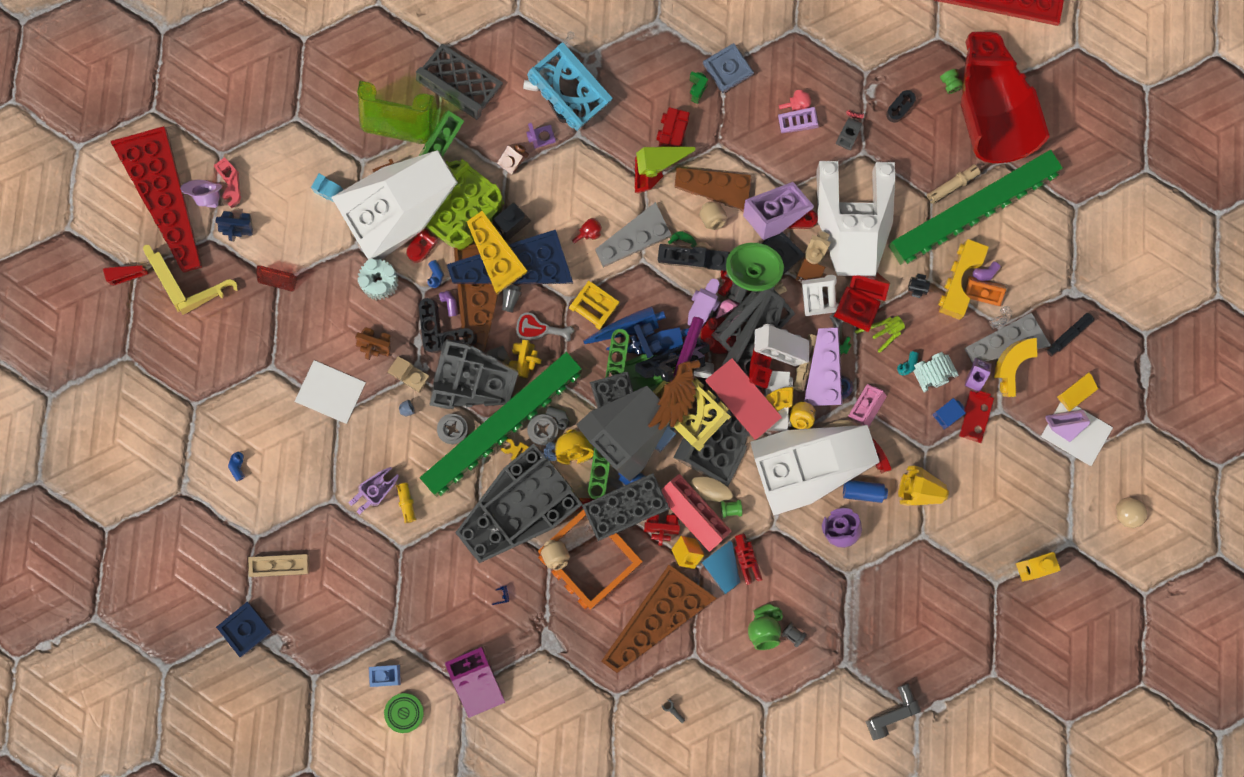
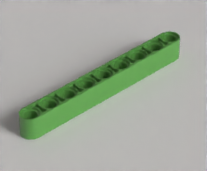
M617 329L612 334L605 378L609 377L611 372L624 373L629 335L623 329ZM622 334L626 340L623 343H617L615 336ZM620 353L623 359L620 362H614L612 355ZM594 448L588 493L593 499L605 495L610 463L605 458L598 456L596 448ZM598 466L605 469V475L602 477H597L594 473L595 468ZM598 485L602 488L603 492L600 496H594L591 493L593 486Z

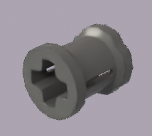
M790 622L781 633V636L789 639L797 648L807 634L799 631L793 626L794 623Z

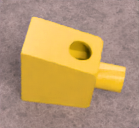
M1054 552L1045 553L1016 563L1022 582L1061 571Z

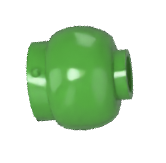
M761 614L754 617V620L749 624L748 636L756 650H769L780 644L781 627L776 619L769 617L767 614Z

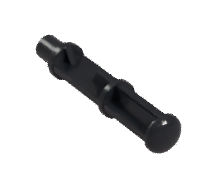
M1085 313L1083 317L1052 343V347L1047 350V353L1053 356L1056 352L1062 351L1064 347L1094 322L1093 315Z

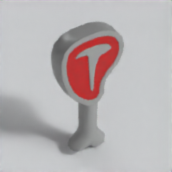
M526 312L519 317L516 331L518 337L523 340L532 341L540 339L547 334L563 336L569 342L574 328L572 326L567 328L551 327L541 323L534 314Z

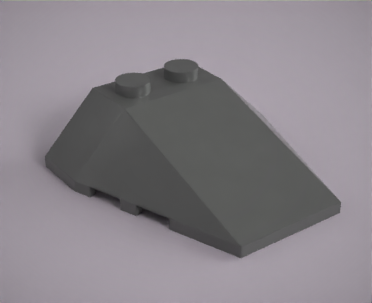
M446 339L442 346L434 375L429 405L445 409H454V406H466L468 408L484 404V406L505 405L511 399L518 370L465 342Z

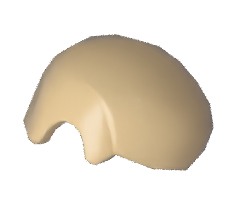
M1127 497L1121 499L1116 505L1117 519L1125 527H1140L1146 521V507L1138 499Z

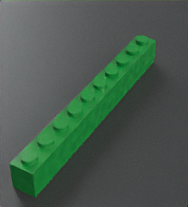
M1050 149L893 240L889 248L900 265L905 262L910 264L917 259L916 256L920 253L925 255L933 250L932 246L936 244L940 246L949 240L948 237L953 234L955 237L965 231V227L977 225L984 216L986 218L991 217L996 213V209L1008 207L1015 198L1018 200L1022 199L1028 194L1027 191L1031 189L1035 191L1042 187L1044 181H1053L1060 176L1058 173L1063 167Z
M565 352L419 478L436 497L446 494L453 482L455 484L460 482L467 470L472 471L479 465L478 461L481 458H487L494 452L493 448L499 444L501 446L509 439L507 436L510 433L518 432L523 427L522 423L527 419L530 421L538 414V409L547 407L552 402L551 398L556 394L558 396L567 389V384L576 382L581 377V367Z

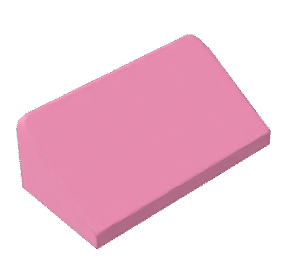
M867 384L848 416L862 425H868L869 428L887 395L883 390Z

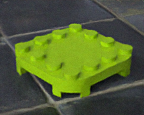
M463 159L461 161H446L447 166L458 183L425 226L447 245L459 250L474 242L467 221L483 211L490 222H492L499 215L505 204L497 185L492 184Z

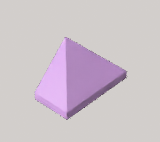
M1083 410L1048 415L1045 418L1052 431L1069 442L1090 424V420Z

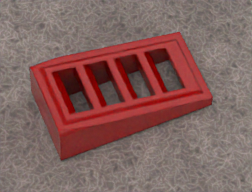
M142 265L103 268L105 279L112 286L149 274L148 270Z

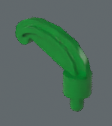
M685 232L674 233L668 241V244H672L680 239L690 243L691 247L697 245L696 240Z

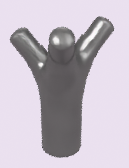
M834 312L830 315V319L833 322L834 328L839 327V339H842L841 327L844 321L833 317Z

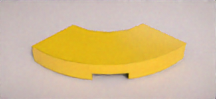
M793 387L777 389L765 398L777 412L783 408L792 407Z

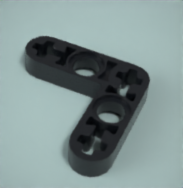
M430 298L420 301L419 315L422 343L426 351L430 353L441 352L442 346L449 336H453L455 341L465 342L471 346L477 342V333L468 328L441 333L437 302ZM428 304L432 305V307L429 308V311L425 309V307H427ZM429 321H433L435 324L431 331L427 330V323ZM467 333L471 335V338H469L468 341L464 339H459V337H467ZM432 341H435L436 344L433 345V348L429 347V344H431Z

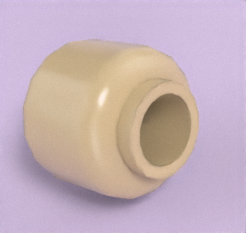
M706 202L699 213L705 227L708 229L718 230L725 225L727 215L718 202Z
M547 541L544 544L545 547L541 550V556L546 566L553 570H560L567 566L570 555L565 544L562 541Z

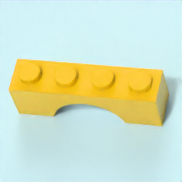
M967 239L963 244L960 243L956 253L959 254L958 260H954L950 269L953 272L951 278L948 277L944 286L947 289L946 293L941 295L938 302L940 313L959 320L964 317L970 298L962 289V275L965 271L979 268L983 264L988 246Z

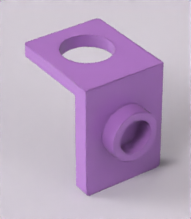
M528 123L529 131L526 134L529 143L533 142L534 149L556 143L551 125L533 129L532 123ZM541 132H548L550 138L547 141L540 140L539 134Z

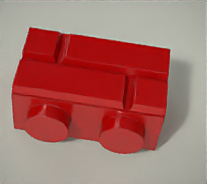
M671 107L668 108L667 113L663 112L661 123L664 124L663 129L658 130L656 141H659V147H682L690 117L689 112Z

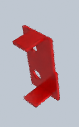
M978 391L977 393L969 392L964 410L966 413L959 437L982 443L994 398L989 397L991 396L990 393ZM983 404L988 407V410L985 412L981 410V405ZM976 426L981 427L982 431L980 433L975 432Z

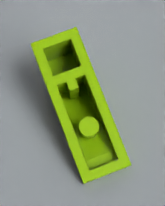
M643 147L636 152L639 175L646 174V177L657 176L659 172L694 152L695 147Z

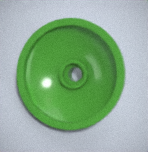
M745 243L737 246L730 252L726 261V271L730 279L739 287L750 291H764L774 287L781 280L784 264L780 255L771 247L760 243Z

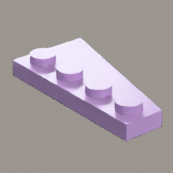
M839 327L818 329L804 402L810 403L812 406L843 404Z

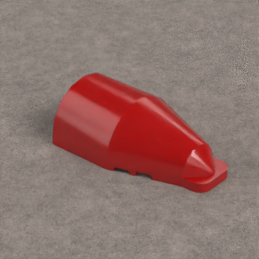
M969 33L966 39L968 52L960 105L973 151L980 160L995 164L1008 163L1025 158L1039 150L1050 137L1037 92L1033 86L1030 87L1026 82L1025 74L1020 73L1017 69L1016 61L1005 47L1003 38L998 33Z

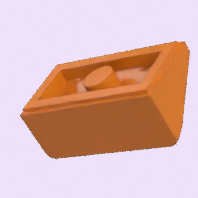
M968 276L965 294L970 299L1001 306L1006 292L1005 285L991 281H980L975 277Z

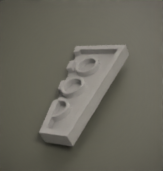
M1030 313L964 349L973 363L975 358L985 362L997 360L1008 346L1026 338H1037V349L1047 348L1051 345L1033 314Z

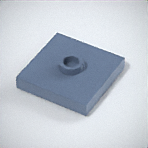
M734 43L703 61L704 67L722 94L754 75L753 70Z

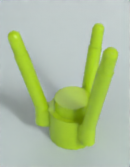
M899 316L889 317L872 324L871 329L885 325V329L873 335V339L886 332L890 335L893 334L878 349L879 353L896 337L901 335V330L905 329V325ZM862 329L855 330L856 334L864 332Z

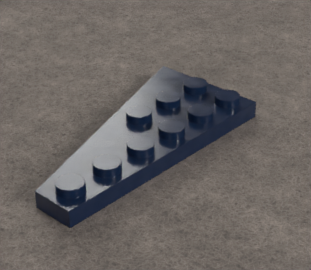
M556 229L508 245L527 270L525 275L512 284H573ZM480 254L447 264L453 284H492Z

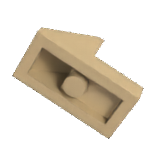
M400 357L396 358L387 372L419 393L430 378L429 375L414 367L412 363Z

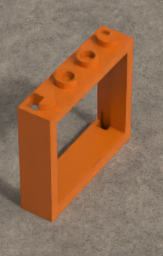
M584 509L550 540L559 541L586 516ZM617 533L609 536V538L632 564L592 601L585 596L562 569L551 571L558 580L562 578L566 582L564 587L571 595L575 593L580 598L577 602L584 609L587 607L590 610L594 608L643 562ZM543 546L541 549L538 550V553L540 554L538 558L546 566L541 556V550L545 547Z

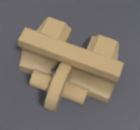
M819 230L817 236H812L804 255L809 263L821 264L831 243L827 241L830 236L828 233Z

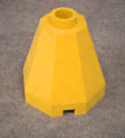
M907 467L906 470L909 472L907 475H902L898 490V496L903 499L899 500L900 504L906 506L942 504L947 500L949 490H947L945 483L922 467Z

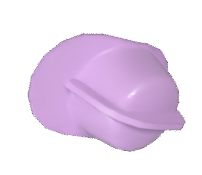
M192 180L184 183L181 186V191L191 195L198 206L216 208L220 199L219 190L222 188V185L206 180Z

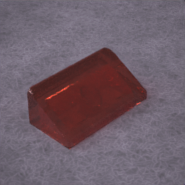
M257 265L258 283L291 292L295 290L298 279L294 274Z

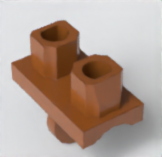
M365 327L361 333L357 332L355 336L357 339L356 346L360 347V351L365 353V359L370 360L372 355L378 357L379 354L389 356L391 335L381 333L379 339L374 338V330Z

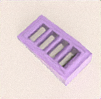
M815 107L778 115L781 133L819 128ZM807 115H811L812 122H808ZM800 116H803L805 124H801ZM793 117H796V126L793 125ZM786 118H788L790 127L787 128L785 123Z

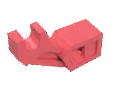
M224 157L214 167L228 184L222 198L227 200L231 197L232 201L228 205L234 208L241 200L239 173ZM230 170L232 171L230 177H227L226 175H224V174H226L228 171H230Z

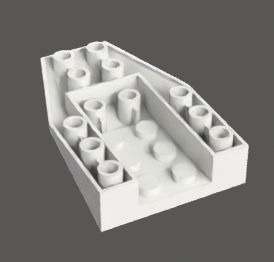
M437 150L385 166L332 196V199L368 260H382L425 228L458 182Z

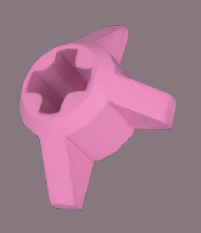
M732 299L725 300L718 305L716 319L734 311L740 303Z

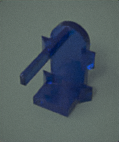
M507 586L497 588L496 591L503 590L502 599L505 601L492 603V605L509 602Z

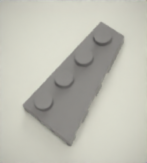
M656 202L595 249L603 268L671 237V233Z

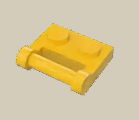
M588 281L569 309L573 312H578L595 324L598 330H601L620 302ZM583 300L603 314V316L599 319L583 308L580 303Z

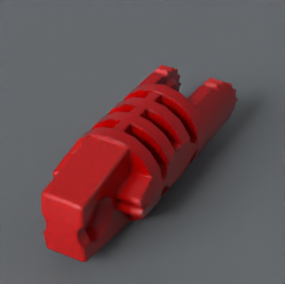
M744 533L736 535L737 546H735V550L746 585L752 582L749 568L753 569L757 581L763 580L752 543L747 541Z

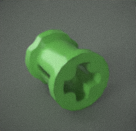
M741 500L727 503L721 501L722 518L734 515L741 517Z

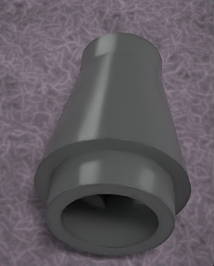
M510 285L503 290L502 310L513 313L514 307L522 293L520 292L521 287Z

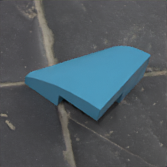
M730 540L702 562L724 594L740 583L733 543Z

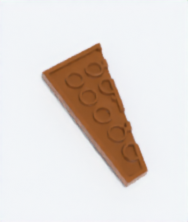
M470 244L462 250L454 248L455 262L480 254L476 244ZM457 284L462 329H471L477 333V342L473 347L485 353L498 294H496L492 284ZM467 333V337H463V339L468 341L471 335Z
M668 565L601 662L618 673L717 598Z

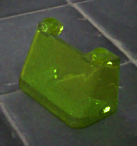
M359 81L357 89L359 125L364 132L418 144H426L435 129L439 113L433 95L419 94L414 98L412 106L376 99L377 90L375 86L369 82Z

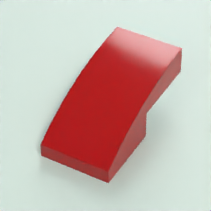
M754 349L750 363L749 382L767 389L773 371L769 369L772 358L755 352Z

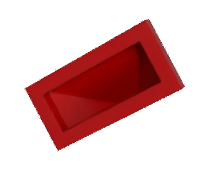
M636 156L635 193L638 194L651 190L664 175L662 172H659L654 177H646V174L639 175Z
M878 272L876 276H852L850 288L869 297L886 301L890 282Z

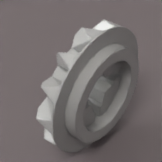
M447 414L438 422L437 434L447 444L454 445L460 443L467 435V423L460 415ZM456 423V429L460 433L453 432L449 436L450 431L445 426L452 427Z
M541 414L530 420L527 432L534 443L547 445L553 442L558 435V426L551 416ZM537 424L541 425L542 427H545L549 424L548 428L546 429L548 436L544 433H541L537 436L538 432L540 431Z

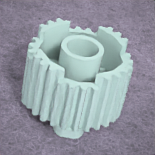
M381 259L367 260L364 263L365 266H361L362 270L359 269L360 273H358V283L363 292L369 298L371 297L372 300L375 299L376 301L378 299L381 300V298L385 299V297L389 298L388 295L392 296V293L395 294V290H397L399 285L397 283L398 276L392 265ZM378 277H381L382 280H381V281L378 280V281L375 283V279L378 278Z
M943 352L932 356L933 360L929 362L921 361L914 365L915 370L913 372L923 392L929 391L928 387L934 386L938 388L949 382L948 378L951 376L954 378L959 376L948 354L945 355Z

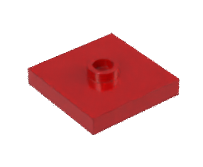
M846 286L833 317L869 332L881 301Z

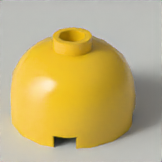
M575 429L566 431V433L558 438L555 444L556 459L561 464L568 465L573 460H577V464L593 457V445L582 432Z

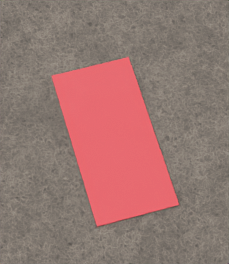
M733 358L705 380L754 440L758 439L782 418L759 389L749 382V377Z

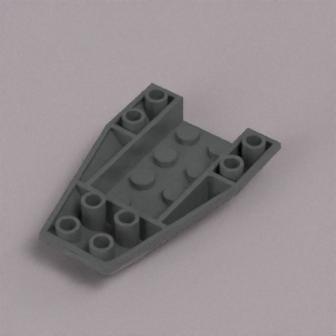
M532 444L503 468L455 533L478 563H482L552 530L583 504L551 461L535 444Z

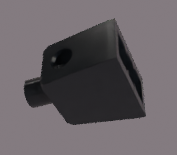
M512 203L493 219V226L502 238L507 241L530 223L531 220L519 206Z

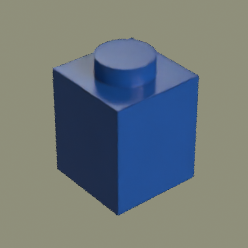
M953 398L932 415L941 427L946 429L966 412L962 403Z

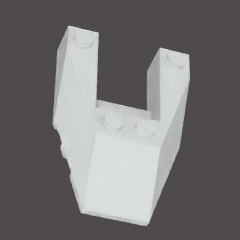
M819 161L816 170L817 222L820 225L821 231L830 235L827 240L831 242L828 249L837 276H876L893 224L895 162L875 163L872 171L873 203L839 202L838 161Z

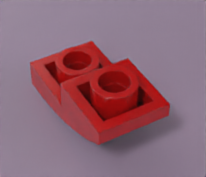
M872 438L880 461L875 465L876 469L880 470L881 474L887 473L892 470L890 463L882 448Z

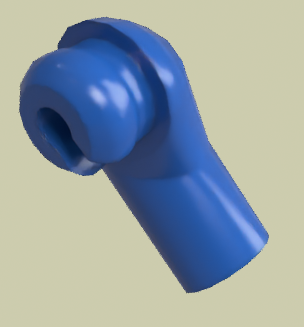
M433 260L428 264L433 273L430 279L427 280V284L429 287L437 288L442 282L444 273L437 260Z
M241 452L232 454L228 464V468L236 482L245 478L240 469L244 459V455Z

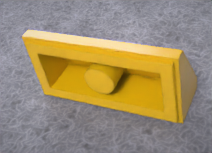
M1088 372L1057 396V398L1070 412L1098 390V387L1092 375Z

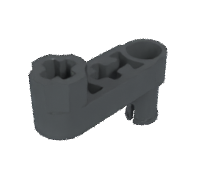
M909 683L897 687L904 703L902 707L865 721L872 740L881 739L889 735L886 725L921 712L919 703L914 699Z

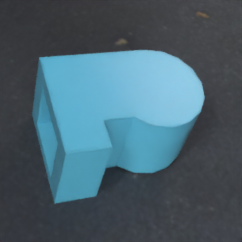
M320 173L311 186L314 193L334 202L332 196L344 190L341 186L328 180Z

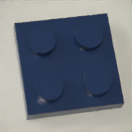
M246 602L216 626L240 658L273 633L250 602Z

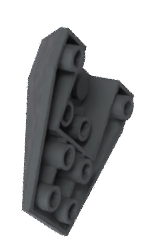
M648 386L590 411L576 424L598 452L629 481L645 468L668 426L667 424L662 430H659V422L651 428L648 427V424L660 407V405H657L660 399Z

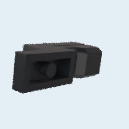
M660 244L657 260L658 263L664 265L726 271V261L730 252L700 247Z

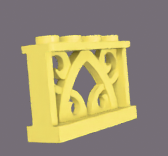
M696 378L692 382L697 389L695 390L696 394L693 395L694 398H697V415H683V422H678L677 419L674 428L693 447L700 451L704 447L703 444L731 416L727 413L729 409L721 401L717 404L714 401L717 397L709 390L705 392L702 389L704 385ZM663 381L653 391L659 399L663 394L664 385L669 382ZM705 398H706L711 404H707V405H706V404H705ZM711 409L717 411V416L712 421H704L705 417H713V415H709ZM688 419L695 420V422L691 421V424L689 426H686V421ZM702 425H705V429L698 435Z

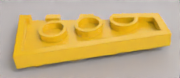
M483 211L467 221L496 294H499L525 275L527 270Z

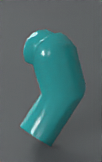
M910 352L908 361L897 366V371L900 375L906 376L915 370L914 365L918 363L919 353Z

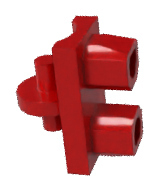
M659 514L647 519V522H645L644 532L659 533L651 534V539L659 540L658 546H662L663 540L670 541L671 535H679L680 525H678L676 515H667L666 524L658 523Z

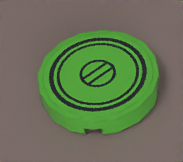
M401 693L392 697L387 702L384 710V718L388 727L398 733H409L417 729L424 717L421 701L415 695L409 693Z

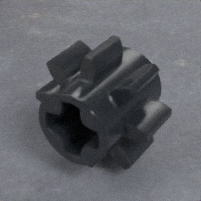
M917 273L916 277H911L908 284V291L912 292L911 296L920 298L922 294L927 295L930 281H927L926 275Z

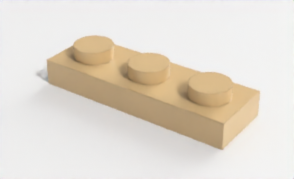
M308 554L248 557L249 577L309 574Z

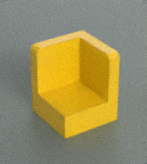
M680 536L672 547L678 565L695 569L704 557V553L695 538Z

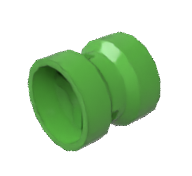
M957 69L949 70L940 76L942 83L946 84L945 89L948 94H953L963 87V81L958 78L959 72Z

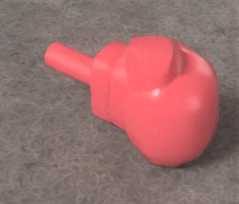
M796 90L794 96L790 98V102L779 105V109L791 107L792 111L809 108L811 106L810 95L803 92V90Z

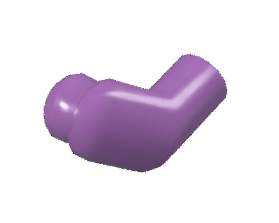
M993 261L988 269L976 268L973 271V276L980 281H989L1001 266Z
M446 290L445 292H440V301H447L448 315L457 316V303L451 292Z

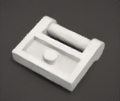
M835 275L802 280L805 316L834 313L836 311L838 303L836 302L835 284L837 283V278ZM825 286L828 287L829 303L826 305L823 304L822 287Z

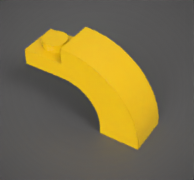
M1026 338L1016 341L1008 346L999 357L995 367L994 378H1002V382H1000L1002 396L1016 397V370L1024 360L1037 357V338Z

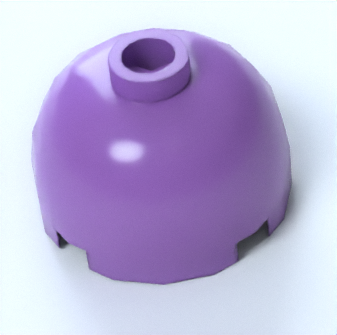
M839 508L830 512L831 515L828 518L825 517L822 522V531L830 544L840 548L850 547L855 544L862 533L859 515L849 508Z

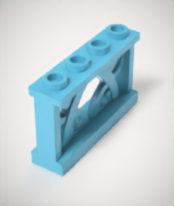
M563 42L532 67L527 74L530 83L540 89L542 96L554 105L556 112L562 114L567 124L576 131L605 108L613 99ZM558 57L559 61L556 67L548 64L553 58ZM547 68L554 73L546 72L544 75L548 76V80H545L540 75L541 69ZM566 69H568L571 72V75L564 74L566 73ZM560 77L566 80L577 79L579 81L577 86L578 97H569L561 94L559 86ZM584 87L588 91V93L584 92L582 94L581 88ZM597 101L599 105L590 112L588 104ZM581 105H583L585 116L578 117L573 112V109H577L580 113Z

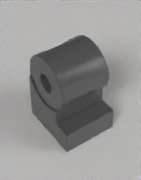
M848 118L836 141V145L851 151L862 123Z

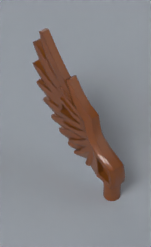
M699 360L687 361L678 365L677 374L674 379L664 385L663 394L657 403L660 407L648 424L649 428L660 422L658 429L662 430L669 421L670 427L675 426L677 419L678 422H683V414L684 416L688 415V408H693L691 402L695 401L693 395L696 394L694 390L696 387L692 382L694 380L692 369L700 367Z

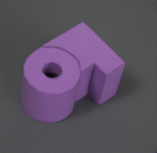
M975 358L966 378L965 386L980 391L991 373V364Z

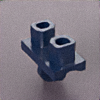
M223 211L221 217H216L215 222L218 224V232L228 235L229 241L234 242L236 236L253 235L250 214L242 213L239 219H234L232 212Z
M651 323L634 326L640 341H637L635 335L630 337L632 345L628 346L629 350L635 348L637 355L643 353L640 348L642 345L647 358L653 357L662 347L658 339L651 343L647 341L646 336L655 333Z

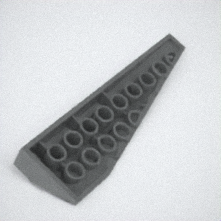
M768 290L763 301L758 305L737 338L722 366L733 358L749 377L751 357L755 346V329L761 328L765 324H772L776 327L780 320L785 299ZM755 385L761 392L762 387ZM709 387L708 390L717 397L714 401L717 404L720 401L723 403L713 389ZM705 398V404H706V405H707V404H711V403ZM711 409L709 415H713V417H705L704 421H712L717 416V411ZM730 410L727 413L731 418L727 419L703 444L704 447L700 451L683 437L673 457L709 478L720 481L725 486H729L745 454L747 436H750L749 432ZM702 425L698 435L705 429V425Z

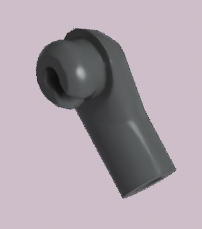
M548 406L546 415L555 417L559 429L565 430L568 428L570 421L566 412Z

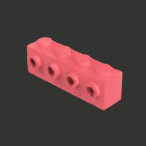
M680 474L661 489L669 508L709 552L732 532Z

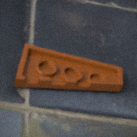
M676 168L675 188L706 197L708 200L717 201L725 204V206L734 207L744 212L745 200L749 199L751 175Z

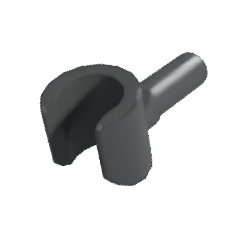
M667 699L671 703V707L665 709L662 705L663 710L670 712L683 723L685 719L674 708V703Z

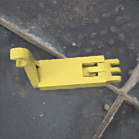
M149 245L143 246L144 253L177 312H181L182 315L218 295L223 298L224 294L221 291L227 286L231 285L234 290L238 291L235 281L226 280L185 299L159 252L154 254Z

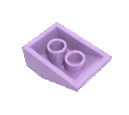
M794 182L746 199L743 216L759 236L765 240L780 234L812 210L814 205Z

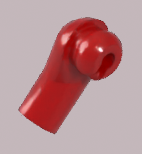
M721 271L722 285L718 289V293L722 296L729 292L734 283L729 277H726L727 271Z

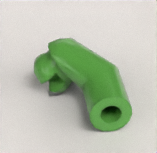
M766 604L753 610L755 617L767 614L777 621L783 618L782 610L772 604Z

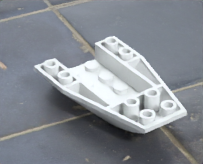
M868 425L786 430L750 442L773 515L810 505L880 462Z

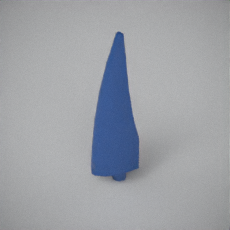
M652 306L637 311L599 330L583 342L584 344L609 340L617 329L625 330L629 336L637 335L634 326L638 324L642 326L651 323L653 329L659 328L657 321L666 318L664 311L654 314ZM618 334L615 338L624 337V335Z
M679 327L664 330L646 338L648 343L658 339L662 349L657 353H663L682 345V337L687 336L689 328L680 330ZM641 345L640 348H641V350H642V352H643V353H641V354H646L645 351H644V349H643V347H642V345ZM627 348V353L637 354L635 348L631 350Z

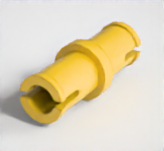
M408 483L396 485L400 500L398 504L402 508L404 523L417 521L413 509L414 500L411 499Z

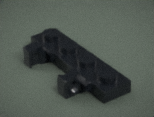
M698 338L690 362L699 360V368L706 366L704 354L710 352L709 344ZM684 344L635 364V371L646 379L661 376L662 380L666 382L672 381L674 373L671 368L677 365Z

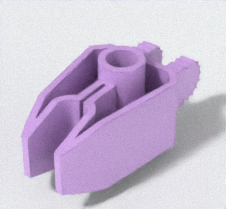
M711 279L705 290L701 288L700 291H695L692 297L694 303L688 315L689 326L694 316L702 318L704 325L712 310L716 312L720 304L718 296H716L720 286L717 279Z
M391 467L381 470L358 486L359 493L348 503L352 506L360 497L367 501L358 508L357 513L359 515L370 505L378 506L398 479V474L389 482H385L383 479L392 469Z

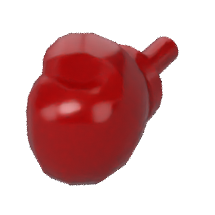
M595 218L588 219L579 229L581 233L572 242L575 244L583 237L586 240L589 238L592 240L598 239L601 236L600 232L602 230L599 221Z

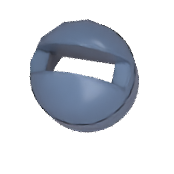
M410 400L402 402L399 406L400 414L405 417L415 414Z

